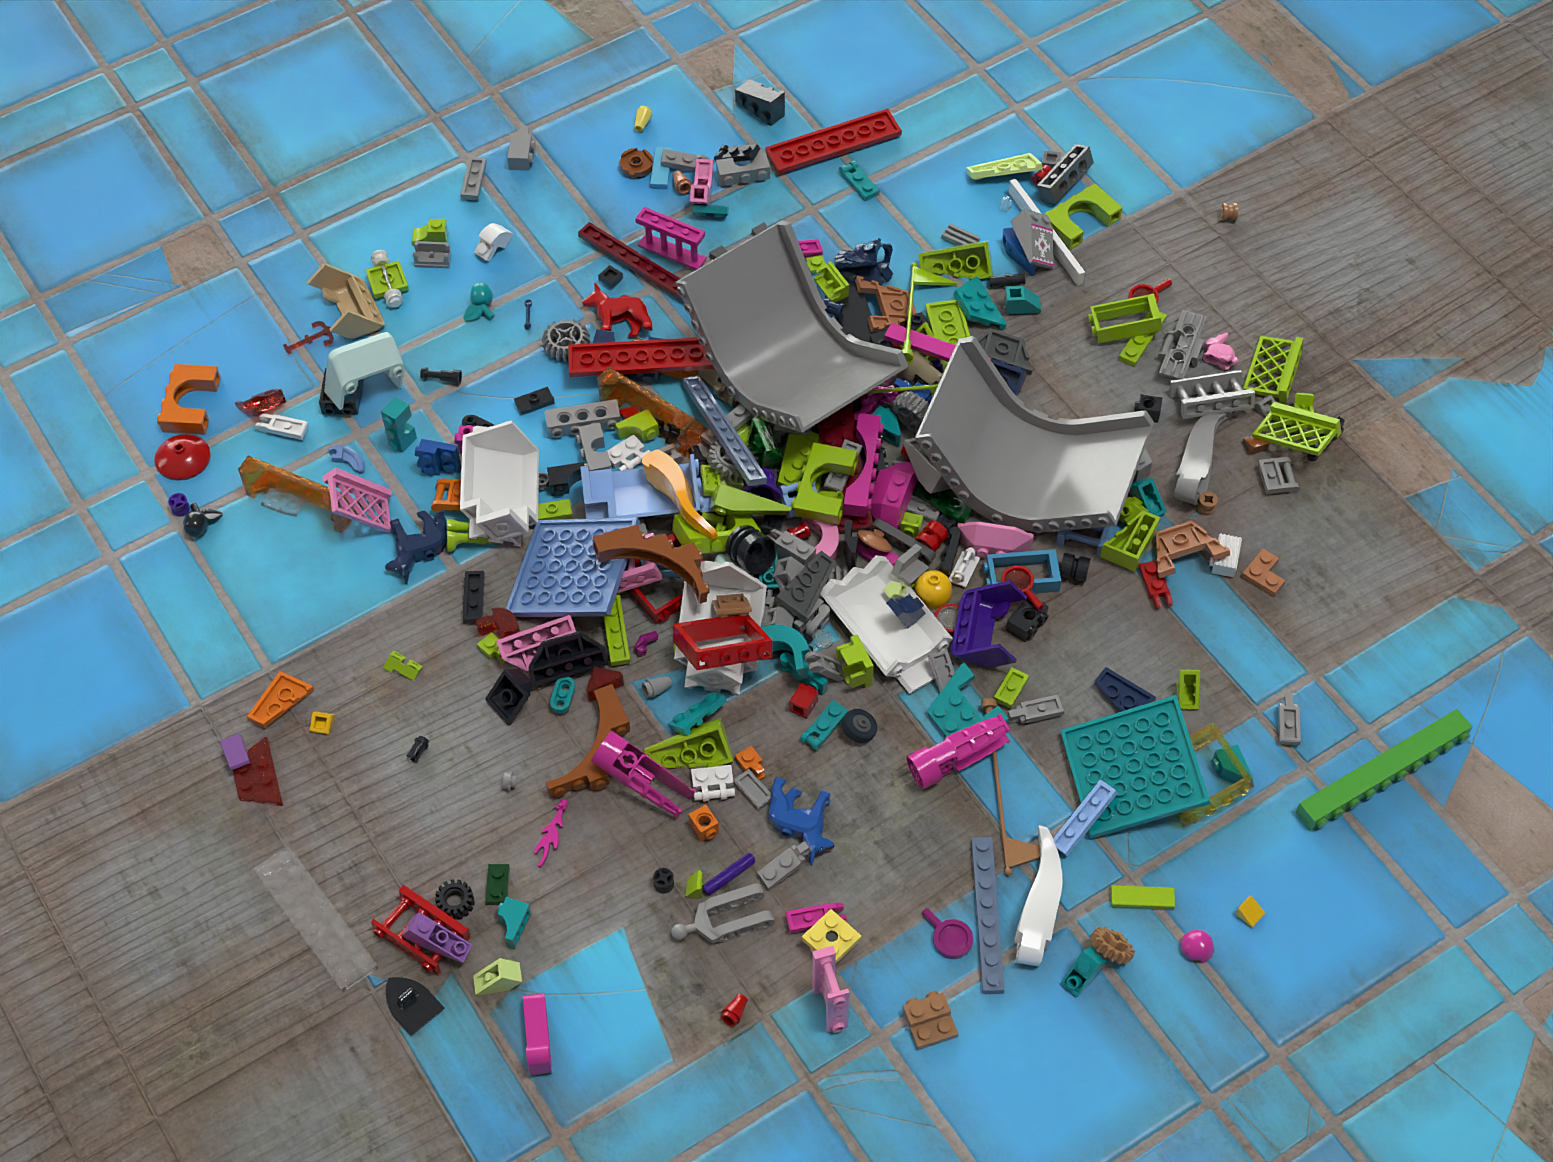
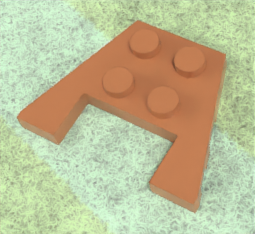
M857 276L855 283L858 292L876 294L883 315L869 316L867 321L871 332L886 330L890 327L891 323L900 326L905 325V317L908 316L910 292L890 285L884 287L879 285L877 281L872 280L868 282L863 280L864 277ZM914 304L912 305V315L916 314Z
M1192 520L1156 532L1159 578L1176 573L1175 566L1171 561L1172 559L1196 553L1203 549L1209 551L1214 561L1230 556V549L1227 546L1223 547L1219 540L1211 538L1207 531Z

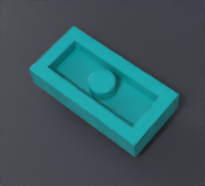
M693 205V212H697L698 216H707V213H714L715 217H724V214H728L729 206Z

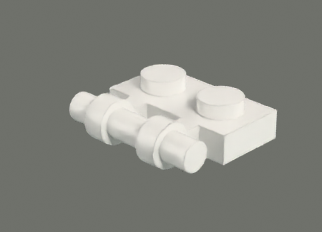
M634 434L607 450L611 465L614 468L619 467L618 471L634 469L636 465L642 464L643 456L650 453V450L645 451V446Z
M731 765L691 769L693 788L702 790V792L694 794L695 801L703 800V802H706L709 799L715 798L724 800L727 797L735 796L734 788L726 789V787L734 786ZM720 788V790L708 791V789Z

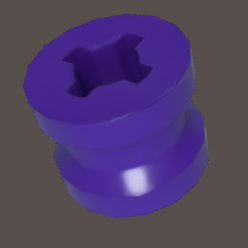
M175 493L170 496L168 504L173 515L181 517L190 511V505L184 494Z

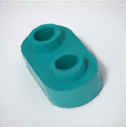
M560 678L555 683L550 706L556 714H564L570 709L576 690L575 682L572 678Z

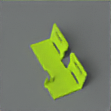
M393 651L383 668L390 673L395 669L400 674L414 681L423 666L412 660H409L407 665L401 662L406 657Z

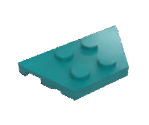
M979 277L971 279L955 290L953 295L968 320L980 322L987 326L993 323L999 325L1000 330L1006 328V322Z

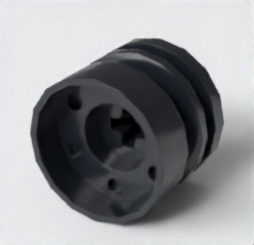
M743 525L732 531L728 537L726 554L730 560L751 574H760L769 569L774 563L777 555V546L775 541L750 525Z

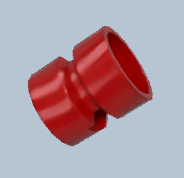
M931 520L923 528V531L917 535L915 540L926 545L935 553L939 546L947 539L948 531L941 523Z

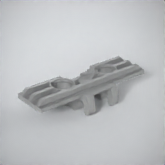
M1182 310L1175 331L1168 330L1166 332L1165 343L1162 350L1158 353V359L1163 361L1159 375L1176 380L1184 379L1190 362L1193 361L1194 367L1198 365L1199 352H1202L1204 348V340L1199 339L1207 316ZM1189 329V330H1191L1193 333H1192V334H1186V333L1183 332V330ZM1173 341L1178 343L1176 349H1170Z

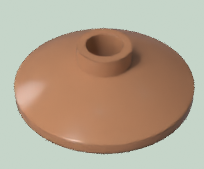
M874 529L873 532L868 530L858 531V537L867 545L883 552H890L892 550L890 543L883 537V532Z

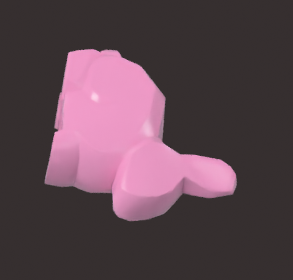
M1228 333L1219 334L1216 338H1210L1204 343V348L1206 349L1203 356L1204 362L1218 365L1222 370H1228L1232 365L1239 363V359L1235 357L1232 347L1223 344L1228 338Z

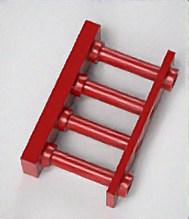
M403 885L398 890L401 903L382 924L375 919L371 921L374 929L373 933L380 939L385 938L417 960L427 972H434L439 975L441 971L437 962L443 955L434 952L429 958L421 952L423 947L417 944L412 946L406 942V938L402 934L407 925L398 935L389 930V928L407 907H413L417 913L420 912L466 941L471 938L469 930L419 894Z

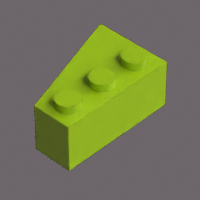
M1142 510L1127 523L1125 528L1118 531L1111 540L1106 541L1102 545L1100 558L1136 572L1158 531L1161 517Z

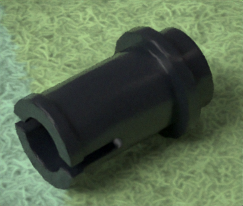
M423 736L414 739L415 743L406 755L413 762H418L423 751L429 747V740Z

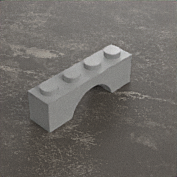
M793 557L777 560L773 577L777 581L780 591L805 567ZM778 604L777 607L764 611L761 627L776 624L792 628L795 615L781 604Z

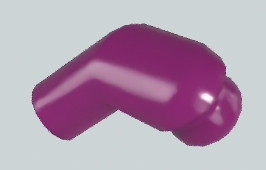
M649 632L639 637L634 646V650L638 655H645L647 653V643L658 640L657 632Z

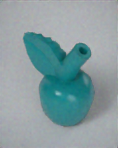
M485 283L473 285L470 292L472 304L466 309L464 320H477L483 313L490 320L493 319L495 314L487 306L493 300L490 287Z

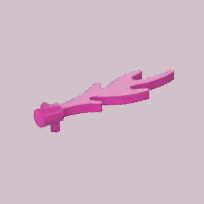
M561 799L559 805H554V808L558 809L557 814L541 830L542 834H547L542 837L534 850V854L537 855L544 848L543 857L538 864L539 868L543 866L548 857L550 844L554 845V850L558 848L559 834L556 825L563 828L562 815L569 803L565 799Z

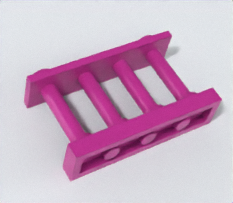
M643 207L635 218L637 224L645 227V235L638 243V247L694 270L699 269L707 260V257L698 254L697 248L705 237V231L646 207ZM652 230L659 232L660 238L653 236ZM667 236L674 238L675 244L668 242ZM682 242L689 244L691 251L683 248Z

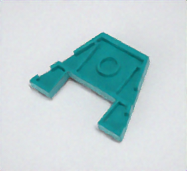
M965 663L961 664L927 710L930 717L946 737L984 720L997 717L998 714L1002 715L1006 723L1010 722L999 706L985 716L980 717L962 694L960 689L975 679L974 674Z

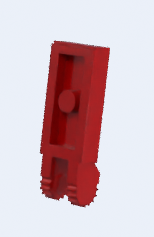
M1157 560L1140 563L1138 568L1155 608H1161L1159 597L1164 598L1167 607L1172 606L1173 601L1165 578L1158 577Z

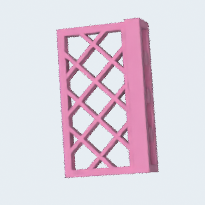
M334 468L323 475V482L329 484L332 513L386 533L392 531L388 498L392 496L391 489L338 468ZM336 487L341 490V492H342L341 494L338 492V490L336 489ZM343 495H344V496L346 497V499L349 501V503H350L349 505L347 504V502H346V501L344 500V498L342 497ZM338 501L342 505L344 510L338 507ZM357 501H359L364 510L360 508V506L357 504ZM351 506L355 509L358 515L353 512V510L350 508ZM371 506H372V507L374 508V510L377 512V514H378L377 516H376V514L373 512V510L370 508ZM365 512L368 513L372 520L366 516ZM379 517L383 520L384 525L379 520Z

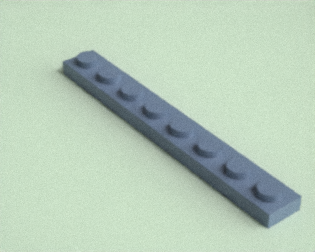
M976 837L971 839L982 991L983 994H1004L992 837Z

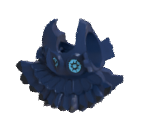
M878 238V240L858 244L853 248V251L839 250V254L835 255L836 264L834 265L847 282H855L857 276L864 277L863 280L871 282L874 280L882 286L884 282L881 277L886 282L892 279L893 272L889 268L893 248L890 243H881V239ZM882 247L885 253L884 260L877 262V254Z

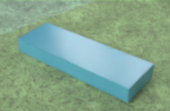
M656 146L650 182L651 188L668 189L670 167L662 166L661 159L663 149L673 150V147Z

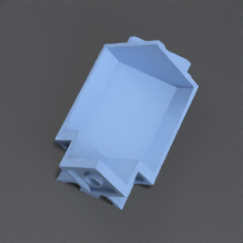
M691 454L689 463L678 465L686 475L690 485L693 507L698 513L713 512L715 510L710 509L711 496H703L701 480L696 477L699 476L698 459H694V454ZM588 466L580 467L586 519L638 517L640 520L680 514L674 502L646 480L644 468L612 472L611 469L589 471Z

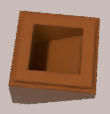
M1253 436L1243 438L1251 455L1267 450L1270 444L1269 442L1255 439Z

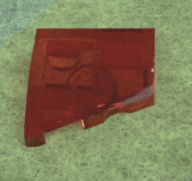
M271 389L253 395L246 401H236L235 405L246 414L258 416L286 403V399L282 389Z

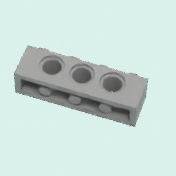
M617 399L544 410L549 438L578 435V427L600 423L602 430H612L616 428V423L621 422Z

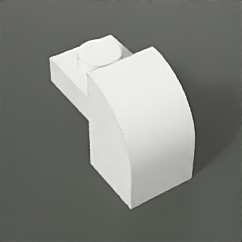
M489 224L480 232L479 237H481V240L474 253L490 262L498 247L506 248L513 233L501 225Z

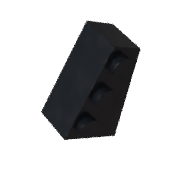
M750 79L735 89V102L770 126L785 116L784 91H774L773 87L766 88L762 83Z

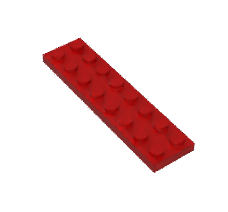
M887 108L765 147V152L778 175L901 136L902 130Z
M698 337L568 345L570 378L714 369L713 365L706 359V352L699 343Z

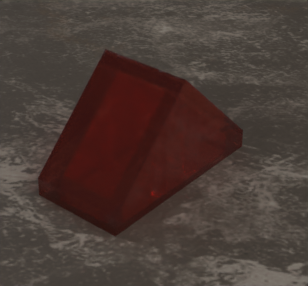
M594 666L586 688L588 701L595 700L594 690L613 684L615 690L624 686L623 674L618 671Z

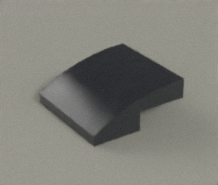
M845 520L844 556L849 571L856 567L858 537L852 536L853 520Z

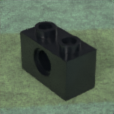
M1027 598L1007 620L1006 631L1023 642H1026L1030 637L1033 638L1038 631L1039 625H1043L1049 617L1047 614L1048 605L1042 602L1044 607L1041 610H1037Z

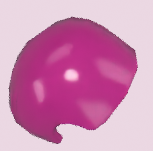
M1191 930L1181 940L1182 952L1189 960H1199L1204 963L1212 958L1215 951L1213 940L1205 931Z

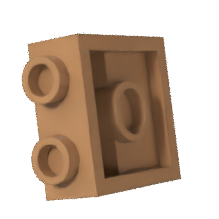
M937 991L928 993L925 999L918 1000L917 998H912L906 1001V1005H903V1015L917 1050L958 1037L959 1034L951 1017V1010L944 993L938 994Z

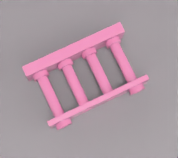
M654 533L645 535V539L654 537ZM628 558V570L623 573L617 593L662 580V572L655 562L645 560V565L635 568V559Z
M834 946L812 951V988L814 994H823L827 1006V1033L832 1031L838 1033L848 1027L849 990L844 989L840 991L835 977L836 952Z

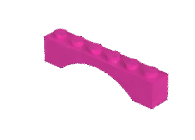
M862 413L858 415L856 438L859 444L862 445L866 463L857 480L846 488L844 515L866 517L867 510H871L872 499H869V496L874 493L872 479L876 480L877 468H874V464H878L879 453H876V451L881 448L882 438H879V434L883 435L884 424L881 423V416Z

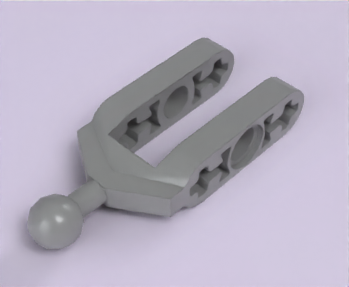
M752 884L711 897L705 902L700 903L694 923L686 926L676 924L673 926L671 933L675 939L683 940L688 933L697 931L713 944L716 942H726L769 928L775 923L772 912L768 910L712 928L708 916L756 902L764 897L765 894L761 884Z

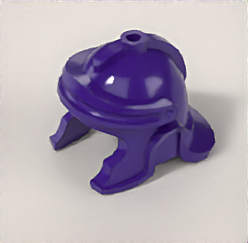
M761 468L767 477L766 484L748 486L743 479L745 488L742 491L752 492L760 495V497L779 501L783 496L781 490L776 487L774 472L768 468Z

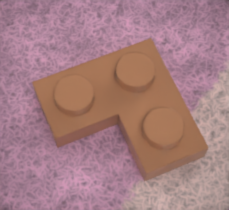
M1264 548L1241 576L1273 597L1285 584L1283 578L1271 572L1278 563L1279 557Z

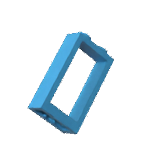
M1056 549L988 554L986 562H983L984 574L988 575L986 586L1000 583L996 582L994 567L1047 563L1049 578L1034 579L1032 592L1034 594L1060 592L1061 576ZM1030 580L1012 581L1020 590L1026 589L1030 584Z

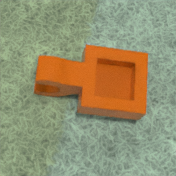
M752 745L735 755V760L744 772L750 769L759 780L765 777L763 773L765 770L761 765L763 764L762 758Z

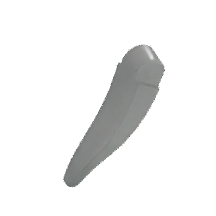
M1232 412L1202 416L1194 425L1181 465L1176 473L1175 499L1196 505L1200 495L1203 492H1207L1211 474L1214 437L1219 425L1224 420L1231 418Z

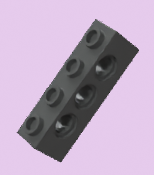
M1075 144L1039 182L1037 187L1043 202L1056 204L1092 166L1094 161L1089 146Z

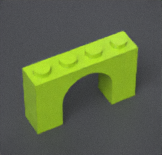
M1094 183L1084 188L1080 193L1071 196L1067 201L1058 204L1054 209L1045 212V214L1050 218L1053 230L1070 251L1082 244L1084 231L1069 218L1071 215L1078 212L1091 213L1109 227L1121 219L1123 207Z
M813 443L812 449H809L807 453L808 462L807 465L803 466L802 481L798 482V494L796 498H793L792 508L797 517L839 525L844 510L843 500L822 496L816 493L812 486L820 475L828 472L854 476L858 463V454L855 450Z
M674 514L672 530L682 546L695 543L697 549H700L702 554L726 551L728 537L739 526L750 525L761 532L751 515H727L725 525L728 530L716 531L718 537L714 540L691 527L681 514Z

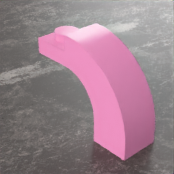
M696 158L694 185L691 184L690 192L691 204L709 205L713 185V159Z
M802 518V522H805L821 538L820 543L815 547L816 554L822 550L832 559L836 560L839 551V531L837 525Z

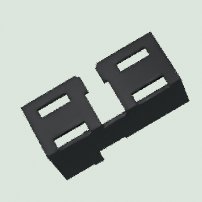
M654 418L658 426H660L659 436L657 437L664 438L666 444H675L681 435L680 427L668 423L669 431L664 430V421Z

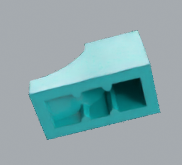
M1141 478L1131 484L1129 490L1131 497L1141 500V505L1149 510V513L1160 516L1167 512L1153 478Z
M506 897L504 903H500L497 915L500 924L505 925L507 928L505 936L507 947L515 949L531 916L530 904Z

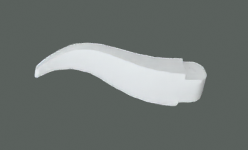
M1040 825L1037 829L1040 845L1039 870L1023 908L1014 943L1017 944L1016 963L1038 967L1042 962L1044 949H1048L1051 943L1063 883L1057 847L1049 829Z

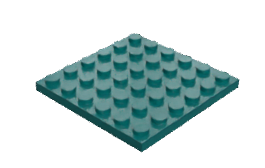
M1177 695L1060 730L1081 803L1100 780L1114 788L1118 793L1089 829L1091 839L1211 804Z

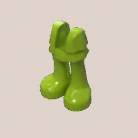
M447 518V552L455 551L459 543H477L481 545L495 543L489 542L488 538L477 537V539H471L468 533H457L469 532V523Z

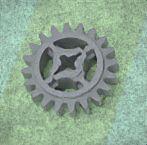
M715 442L714 445H711L707 455V463L711 464L710 469H716L715 474L720 473L721 478L728 477L729 481L731 478L735 479L736 482H738L739 478L743 480L744 478L721 443ZM750 452L757 462L758 457H755V452Z

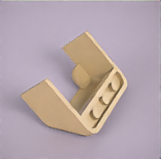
M324 263L307 281L308 285L321 289L323 297L327 301L336 303L342 314L330 328L331 332L339 334L346 339H355L380 330L384 326V319L366 283L360 277Z

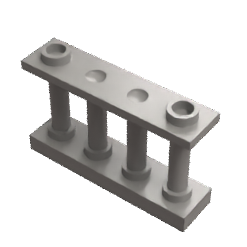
M1241 370L1170 381V397H1181L1182 399L1181 416L1183 419L1254 408L1255 391L1253 389L1243 390L1241 388ZM1234 389V392L1225 393L1224 390ZM1214 391H1216V393H1217V394H1215V395H1207V394H1206L1207 392H1214ZM1194 394H1198V395H1199V397H1196V398H1189V396H1188V395H1194Z

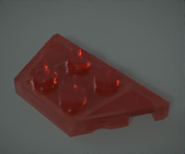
M264 737L247 750L250 763L233 769L238 797L240 801H255L261 804L270 802L276 803L277 806H283L269 740L267 737Z

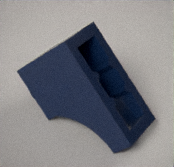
M910 594L901 599L891 598L886 602L907 628L926 614L922 609L924 604L918 597L914 599Z

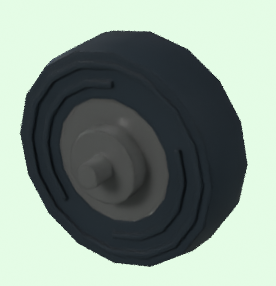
M863 709L850 710L843 718V731L854 742L867 743L877 733L878 726L876 720Z

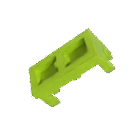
M831 261L816 269L818 275L814 277V281L830 301L837 302L849 296L848 282Z

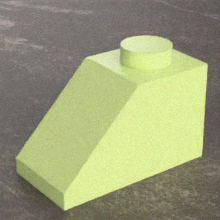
M499 958L473 975L475 995L480 996L509 991L522 982L520 963Z

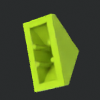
M1180 670L1176 683L1180 708L1199 709L1200 670Z

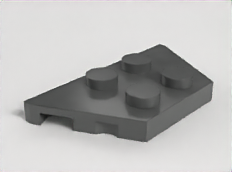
M991 328L977 339L988 357L992 358L991 361L1003 360L1007 362V365L1012 367L1015 365L1024 368L1026 374H1032L1033 367H1030L1028 361L1030 357L1025 349L1024 339Z

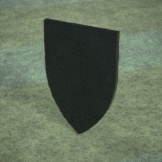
M388 978L386 986L387 1004L392 1015L410 1036L414 1035L445 1009L422 984L408 978Z

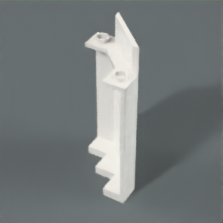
M876 555L864 569L853 567L842 580L830 579L820 594L853 636L858 634L866 652L885 676L896 677L907 692L911 694L935 680L927 655L947 649L953 638L925 604L922 609L926 614L907 628L886 604L890 598L883 591L891 581L905 583L891 574L894 566L886 557ZM907 585L905 597L909 594L914 599L918 597L913 589Z

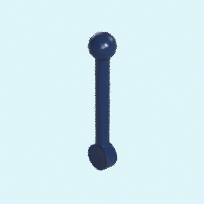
M528 299L525 301L527 309L524 327L526 329L531 328L530 306H532V301Z

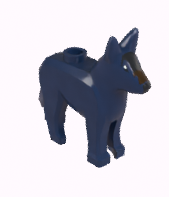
M425 510L417 512L418 518L424 522L423 534L407 535L399 519L390 521L392 533L396 535L397 558L387 563L385 569L403 576L405 584L408 583L409 573L415 561L433 559L444 550L447 543L446 518L443 511L433 516L434 520Z

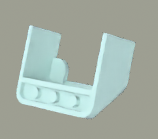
M384 332L330 352L327 359L324 392L339 410L343 409L344 396L355 392L358 380L385 372L399 389L402 388L405 366L392 335Z

